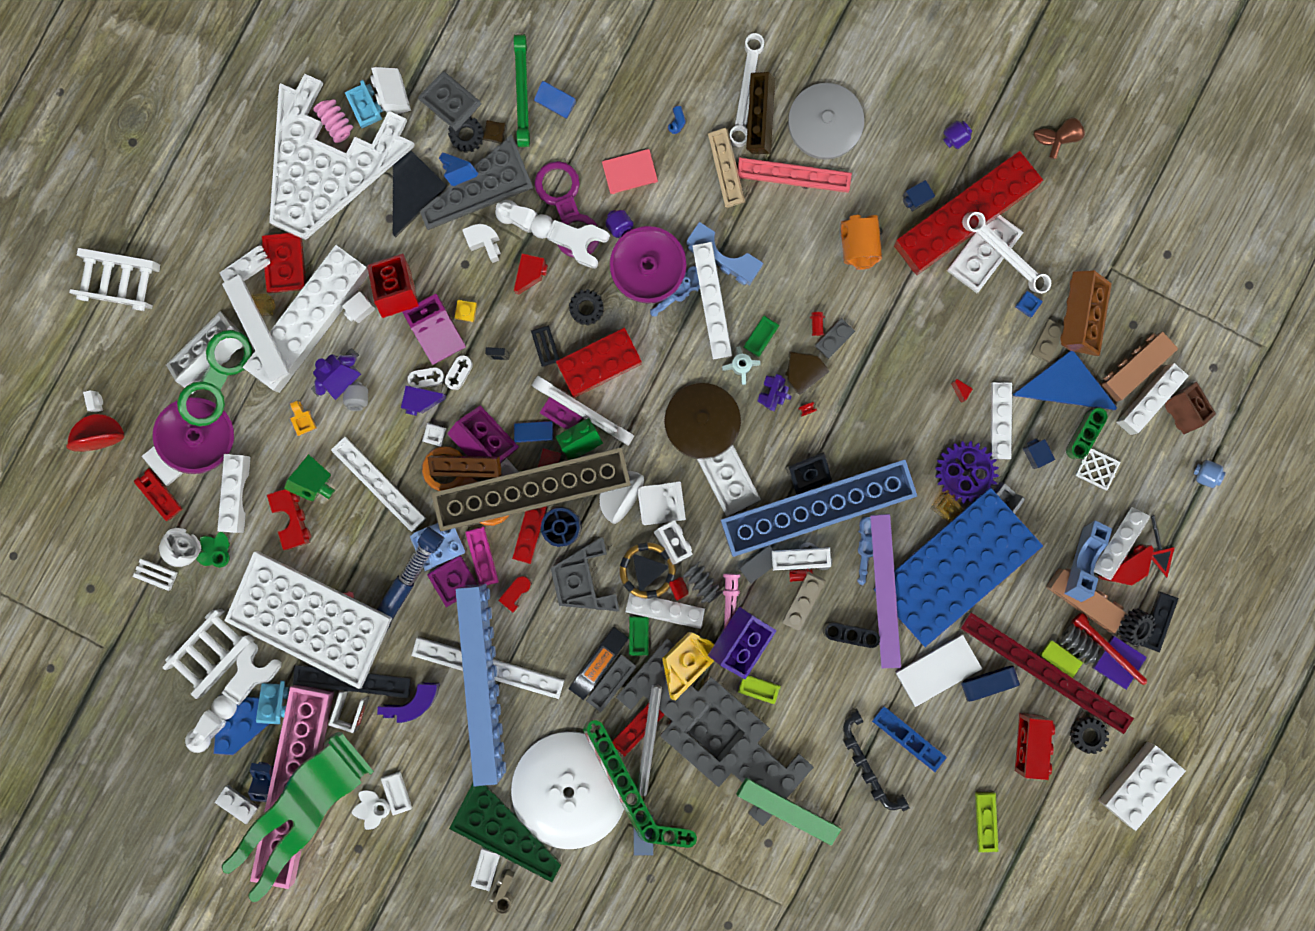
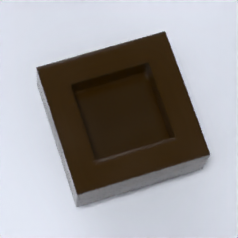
M486 120L484 141L502 144L506 124Z

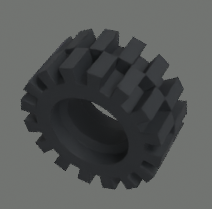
M470 116L457 131L453 130L450 126L448 128L450 141L460 152H474L473 149L476 148L478 150L480 148L479 144L482 145L483 129L476 118ZM466 127L473 130V137L468 141H464L459 137L461 129Z
M586 289V291L580 290L579 293L576 292L574 294V297H571L569 311L574 321L581 325L589 326L601 319L604 305L601 297L596 292H592L589 289ZM586 300L594 305L592 313L588 315L582 314L579 311L580 303Z
M1134 608L1128 612V616H1124V621L1121 620L1122 626H1119V630H1121L1119 635H1121V639L1134 646H1142L1144 642L1148 641V636H1152L1150 633L1155 629L1153 628L1155 626V622H1153L1155 619L1143 610Z
M1085 717V719L1079 718V722L1075 721V726H1071L1073 731L1072 733L1070 732V736L1072 737L1071 742L1074 743L1076 748L1087 754H1097L1096 751L1101 752L1103 751L1102 747L1106 748L1105 742H1109V738H1107L1109 732L1106 731L1107 727L1102 722L1090 717ZM1088 728H1093L1096 732V738L1093 742L1087 743L1083 739V732Z

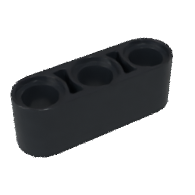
M828 622L823 626L824 636L832 641L867 648H875L880 643L879 634L870 629L836 622ZM831 626L837 628V633L834 636L828 635V628ZM849 630H854L856 633L855 638L852 640L847 639V632ZM868 634H873L875 637L871 644L866 643V636Z

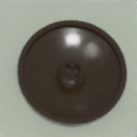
M696 383L681 389L670 400L665 411V430L671 444L680 453L694 459H711L722 455L735 443L740 432L741 414L736 401L726 390L709 383Z

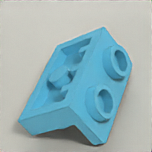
M281 681L280 684H261L256 723L281 724V717L284 718L286 706H283L284 699H288L289 687H286L285 681Z

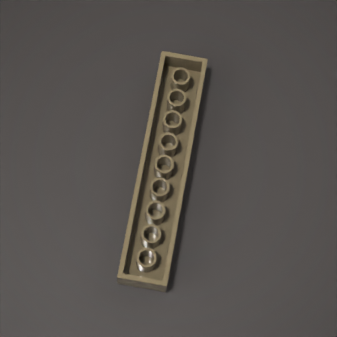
M618 448L431 494L440 531H446L629 487L631 482L623 449Z

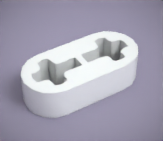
M459 356L454 361L445 378V384L448 388L458 390L463 386L473 367L472 361L467 356ZM465 360H467L466 364L468 365V367H463L461 372H458L461 368L459 362H464ZM458 373L457 381H459V384L451 386L450 378H455Z
M439 368L413 371L408 376L409 385L419 389L441 385L445 380L444 372ZM434 372L441 375L437 382L434 379H428L429 376L434 375ZM415 375L419 378H425V380L419 381L418 385L412 382V379H415Z

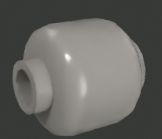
M354 381L343 392V404L348 410L361 411L368 405V388L363 386L361 382Z

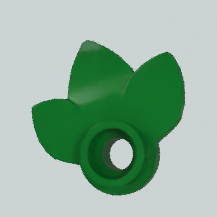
M219 532L215 538L209 536L200 537L203 552L199 553L196 560L203 566L225 567L230 561L228 553L230 543L225 533ZM220 554L223 556L222 561L218 558Z

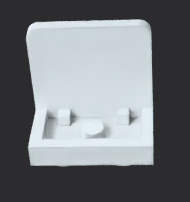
M681 482L638 488L643 525L686 520Z

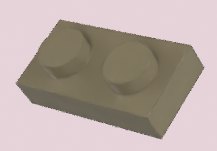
M1050 319L1047 320L1031 354L1047 363L1050 362L1061 340L1064 326Z

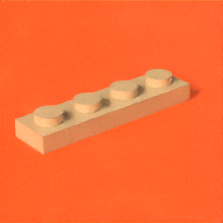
M723 128L708 133L725 207L729 208L745 203L728 129Z

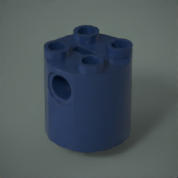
M555 508L547 512L542 519L541 533L544 539L553 546H569L576 542L581 535V520L572 510ZM560 522L563 523L564 532H562Z

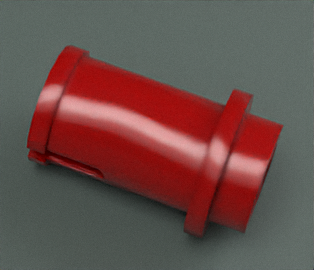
M823 312L811 313L812 336L824 335L823 318L825 316H823Z
M813 569L789 570L790 582L803 581L807 572L813 574Z

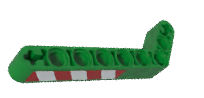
M598 720L587 721L583 728L584 734L639 838L652 844L684 848L693 847L697 842V836L692 830L655 824L603 724ZM591 725L597 726V728L595 729L596 734L594 732H590V730L592 729ZM601 741H605L607 744V748L603 752L599 750V743ZM611 758H614L616 761V766L613 769L608 767V761ZM620 776L625 778L623 786L617 784V779ZM632 793L634 795V801L628 804L626 801V797L628 794ZM641 810L643 818L641 821H637L636 813ZM648 828H651L653 832L652 836L647 839L645 837V831ZM669 830L671 838L665 841L664 833ZM678 835L689 836V840L678 839Z

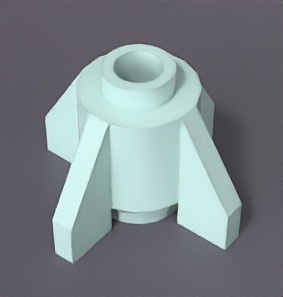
M739 346L736 347L737 356L731 364L722 366V371L733 370L737 375H741L742 385H746V374L752 366L760 365V361L751 360L748 355L742 353ZM739 361L746 363V366L741 367Z

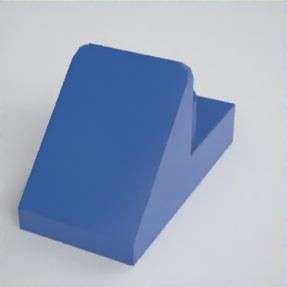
M444 152L439 157L443 163V168L446 170L444 177L451 186H456L478 175V172L468 161Z

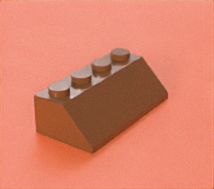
M1095 270L1073 272L1072 279L1070 280V293L1067 298V311L1064 316V329L1061 334V345L1070 351L1100 356L1112 283Z

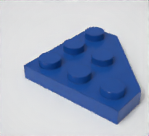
M247 696L240 705H237L235 714L225 720L226 725L215 735L214 754H236L269 725L268 723H256L259 697Z

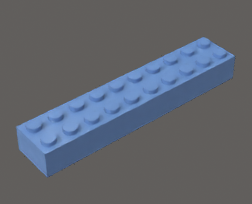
M901 460L721 519L720 522L731 555L735 557L917 497V493L906 460Z
M486 584L465 585L456 589L473 785L498 784L506 773V763L502 761L504 743L501 742L500 735L503 733L502 723H499L498 718L501 715V706L497 704L499 686L498 684L495 685L494 678L497 677V666L493 664L496 651L491 641V638H494L493 627H490L492 609L488 607L490 589L487 588Z

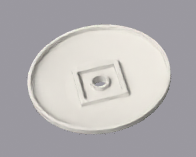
M559 732L542 738L525 752L515 769L511 789L514 810L518 819L542 843L561 849H577L589 846L604 838L616 826L622 816L624 808L584 733ZM601 741L599 743V750L603 752L606 750L607 745ZM611 758L608 761V767L613 769L616 766V761L614 758ZM620 776L617 779V784L623 786L625 778ZM564 788H573L574 795L571 797L565 796L563 793Z

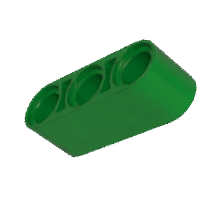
M1096 408L1087 411L1066 448V454L1069 458L1081 459L1088 455L1108 419V414L1104 409ZM1094 413L1099 415L1098 422H1095L1093 419ZM1085 429L1090 432L1088 439L1083 434ZM1075 446H1078L1081 450L1079 455H1076L1074 452Z

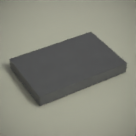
M442 71L418 97L420 102L455 131L482 104L480 100L445 71Z

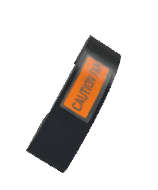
M613 627L568 689L584 700L621 651L629 637Z

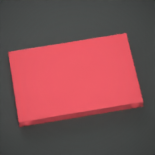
M649 149L602 161L610 194L658 182Z

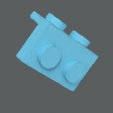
M361 80L360 86L345 92L360 127L364 128L382 120L380 113L383 111L378 102H374L372 96L375 93L371 85H366L364 80Z

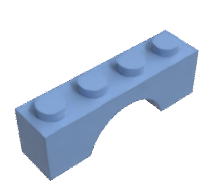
M699 222L687 240L686 245L689 246L688 249L693 252V245L712 242L715 262L720 266V270L727 275L730 273L734 275L736 281L740 284H748L750 286L762 268L763 263L748 253L739 258L723 256L715 246V232Z
M1093 521L1082 529L1064 594L1080 602L1094 596L1098 578L1094 576V568L1101 552L1108 545L1112 531L1111 528Z

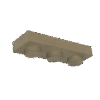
M807 572L782 621L783 624L798 631L801 630L825 584V579Z

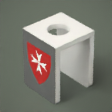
M341 691L329 726L354 733L359 730L369 697L361 699L354 722L350 724L339 720L348 691Z

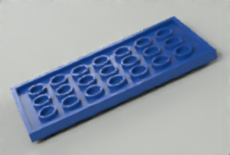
M989 488L894 570L897 617L926 647L1041 549L1043 545L993 489Z

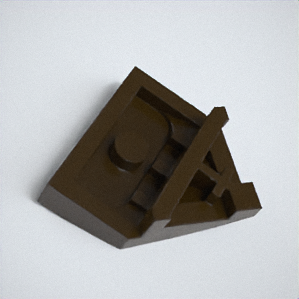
M789 351V363L785 375L788 376L787 380L797 394L801 395L830 372L819 356Z

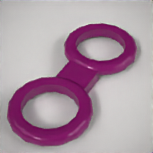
M560 161L549 162L541 167L535 178L536 192L541 200L556 206L561 223L569 225L572 222H583L587 225L598 227L592 218L579 214L574 197L578 193L580 185L579 176L575 169L569 164ZM557 169L568 173L572 180L570 191L563 197L558 198L549 196L544 191L542 185L546 174ZM592 241L587 246V253H593L599 245V241ZM558 245L561 252L575 258L572 250Z

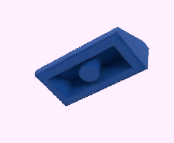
M545 81L541 82L534 99L535 102L566 119L576 104L575 98Z
M553 421L514 424L515 443L554 440Z

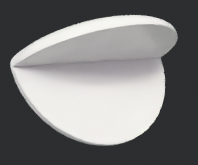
M628 471L631 486L600 494L602 513L611 523H618L632 508L638 498V488L644 484L643 475Z

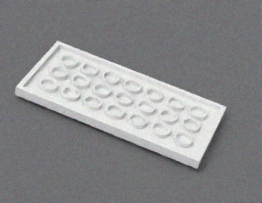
M255 551L225 622L360 689L364 684L392 617L259 551Z

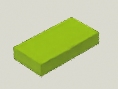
M1049 640L1039 654L1043 659L1072 678L1083 664L1082 661L1052 640Z
M748 675L746 679L742 678L738 693L775 705L781 686Z

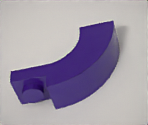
M420 682L417 684L416 696L410 703L404 705L381 704L378 706L377 715H383V718H395V715H397V723L416 719L434 703L438 695L440 683Z

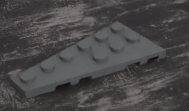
M512 134L500 146L498 145L494 148L493 152L487 157L482 158L473 166L478 172L477 177L456 186L450 185L443 194L436 197L420 211L427 230L533 189Z

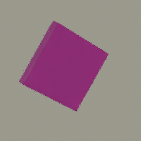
M461 555L427 574L446 608L457 602V588L478 584Z

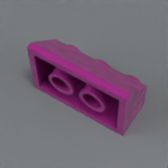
M481 405L456 421L447 433L467 456H500V463L519 448Z

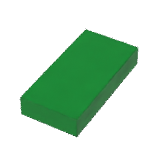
M763 316L743 348L759 358L780 325Z
M629 616V655H648L649 617Z

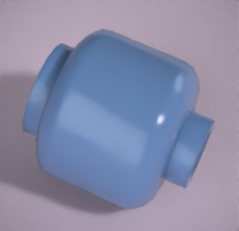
M1205 460L1202 465L1197 464L1193 474L1197 475L1196 481L1198 483L1214 488L1216 485H1221L1226 472L1223 471V466Z

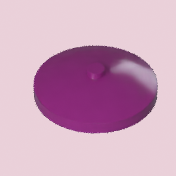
M652 226L635 228L624 234L612 250L610 257L611 277L618 290L633 301L646 304L663 301L672 296L683 282L686 272L684 250L679 241L666 230Z
M187 398L186 401L187 411L196 418L209 416L216 406L214 402L202 398ZM177 401L164 408L158 415L153 427L152 437L158 456L167 466L181 473L201 474L220 466L224 462V454H230L234 443V429L229 416L224 410L217 421L210 425L196 426L189 424L181 417L178 412Z

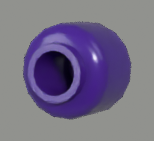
M956 120L944 129L945 138L943 141L949 148L953 146L955 149H960L971 140L972 130L965 121L960 122Z
M613 210L607 215L605 225L615 238H621L624 234L633 230V221L624 210Z

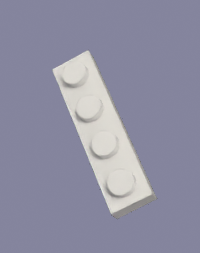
M993 382L991 383L990 453L992 452L993 454L990 459H1011L1012 383Z
M1131 507L1095 564V573L1109 580L1113 578L1148 522L1149 515Z
M631 593L629 594L626 607L627 613L701 629L705 611L704 608L660 598H639Z

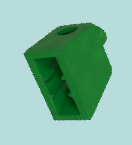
M309 454L287 479L284 487L287 491L309 501H314L319 494L330 499L335 492V489L327 485L331 474Z

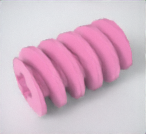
M336 100L322 101L314 107L317 116L321 119L322 124L325 125L326 130L329 131L335 143L346 140L350 136L353 126L347 125L349 122L347 118L342 119L345 116L344 112L338 113L341 108L340 106H335Z

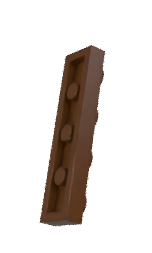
M431 455L427 457L430 476H502L500 456Z

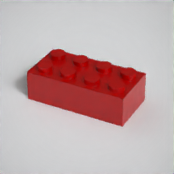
M625 328L556 361L574 398L642 365V361Z

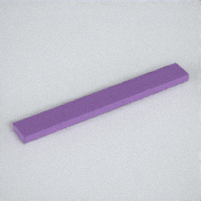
M890 514L870 515L881 668H901Z

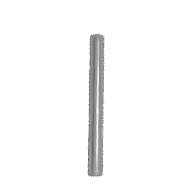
M652 685L637 786L640 796H646L648 790L662 686Z

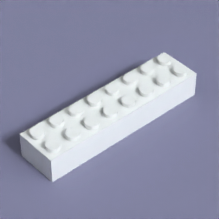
M335 245L270 331L290 375L274 384L271 383L256 351L243 368L273 391L280 393L344 309L342 306L353 297L369 276L367 267Z

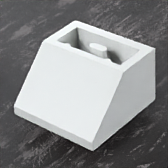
M372 68L373 75L370 77L373 87H376L377 94L375 95L382 111L387 113L390 111L395 114L411 111L399 70L397 68Z

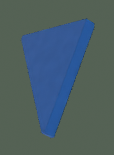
M1069 351L1013 394L1014 397L1109 410L1117 409L1116 405L1074 351Z

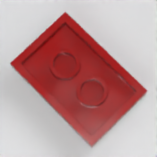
M291 233L262 236L263 252L267 255L265 259L268 258L270 260V264L264 267L267 293L302 290L306 285L302 238Z

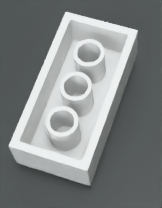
M1146 742L1098 801L1127 826L1136 831L1186 771L1156 745Z

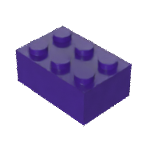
M739 607L708 656L720 666L746 679L777 630Z

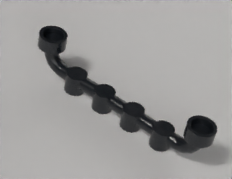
M857 708L850 711L851 716L843 724V732L846 737L843 739V742L848 750L852 748L855 754L852 758L856 766L863 768L864 773L861 775L866 784L871 783L873 790L870 792L874 800H880L881 804L888 810L902 809L904 812L910 809L903 794L896 797L897 802L891 803L887 799L856 738L851 732V725L853 723H856L858 726L864 723Z

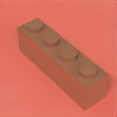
M1164 332L1153 333L1145 340L1147 343L1144 346L1135 348L1131 352L1133 356L1128 360L1127 358L1122 360L1117 365L1119 368L1115 372L1111 371L1103 378L1105 381L1101 386L1115 402L1123 400L1178 350L1177 346Z
M1058 568L1046 585V588L1078 611L1083 612L1106 631L1115 633L1121 625V620L1124 621V616L1128 615L1123 611L1124 607L1116 602L1111 603L1107 600L1108 596L1099 590L1095 591L1094 596L1083 602L1064 594L1071 570L1068 568Z

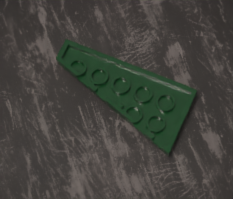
M472 783L449 829L530 872L553 882L562 863L528 830L487 785L474 786Z

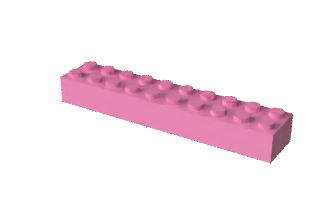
M300 685L290 687L264 813L278 800L295 770L303 762L323 749L334 696L333 691ZM292 820L286 821L271 831L258 843L250 879L251 882L257 883L272 851L292 828ZM302 849L286 863L273 886L289 889L295 883Z

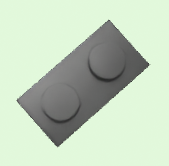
M841 318L815 347L829 359L852 336L855 330Z

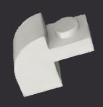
M476 224L462 229L471 251L485 246L492 263L499 261L498 255L501 253L497 243H493L500 239L491 227L484 224Z

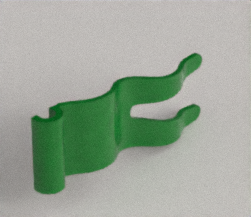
M342 732L332 734L325 741L324 749L307 759L295 770L278 800L252 824L233 854L222 863V871L226 874L231 873L249 857L256 845L266 835L286 821L292 820V828L276 845L260 879L249 892L248 898L250 901H259L271 889L286 863L312 839L330 807L362 783L360 779L364 774L369 773L371 775L374 772Z

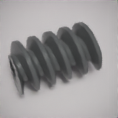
M699 561L684 573L683 579L689 577L690 579L687 584H695L692 591L699 590L696 596H704L701 603H710L720 596L723 590L716 591L719 585H712L714 579H707L710 573H702L705 567L704 565L698 567Z
M1074 624L1068 626L1061 636L1060 645L1067 642L1066 649L1069 650L1073 647V655L1079 652V660L1085 657V665L1090 662H1097L1104 654L1105 649L1099 647L1097 642H1093L1092 638H1087V634L1081 633V629L1075 628Z

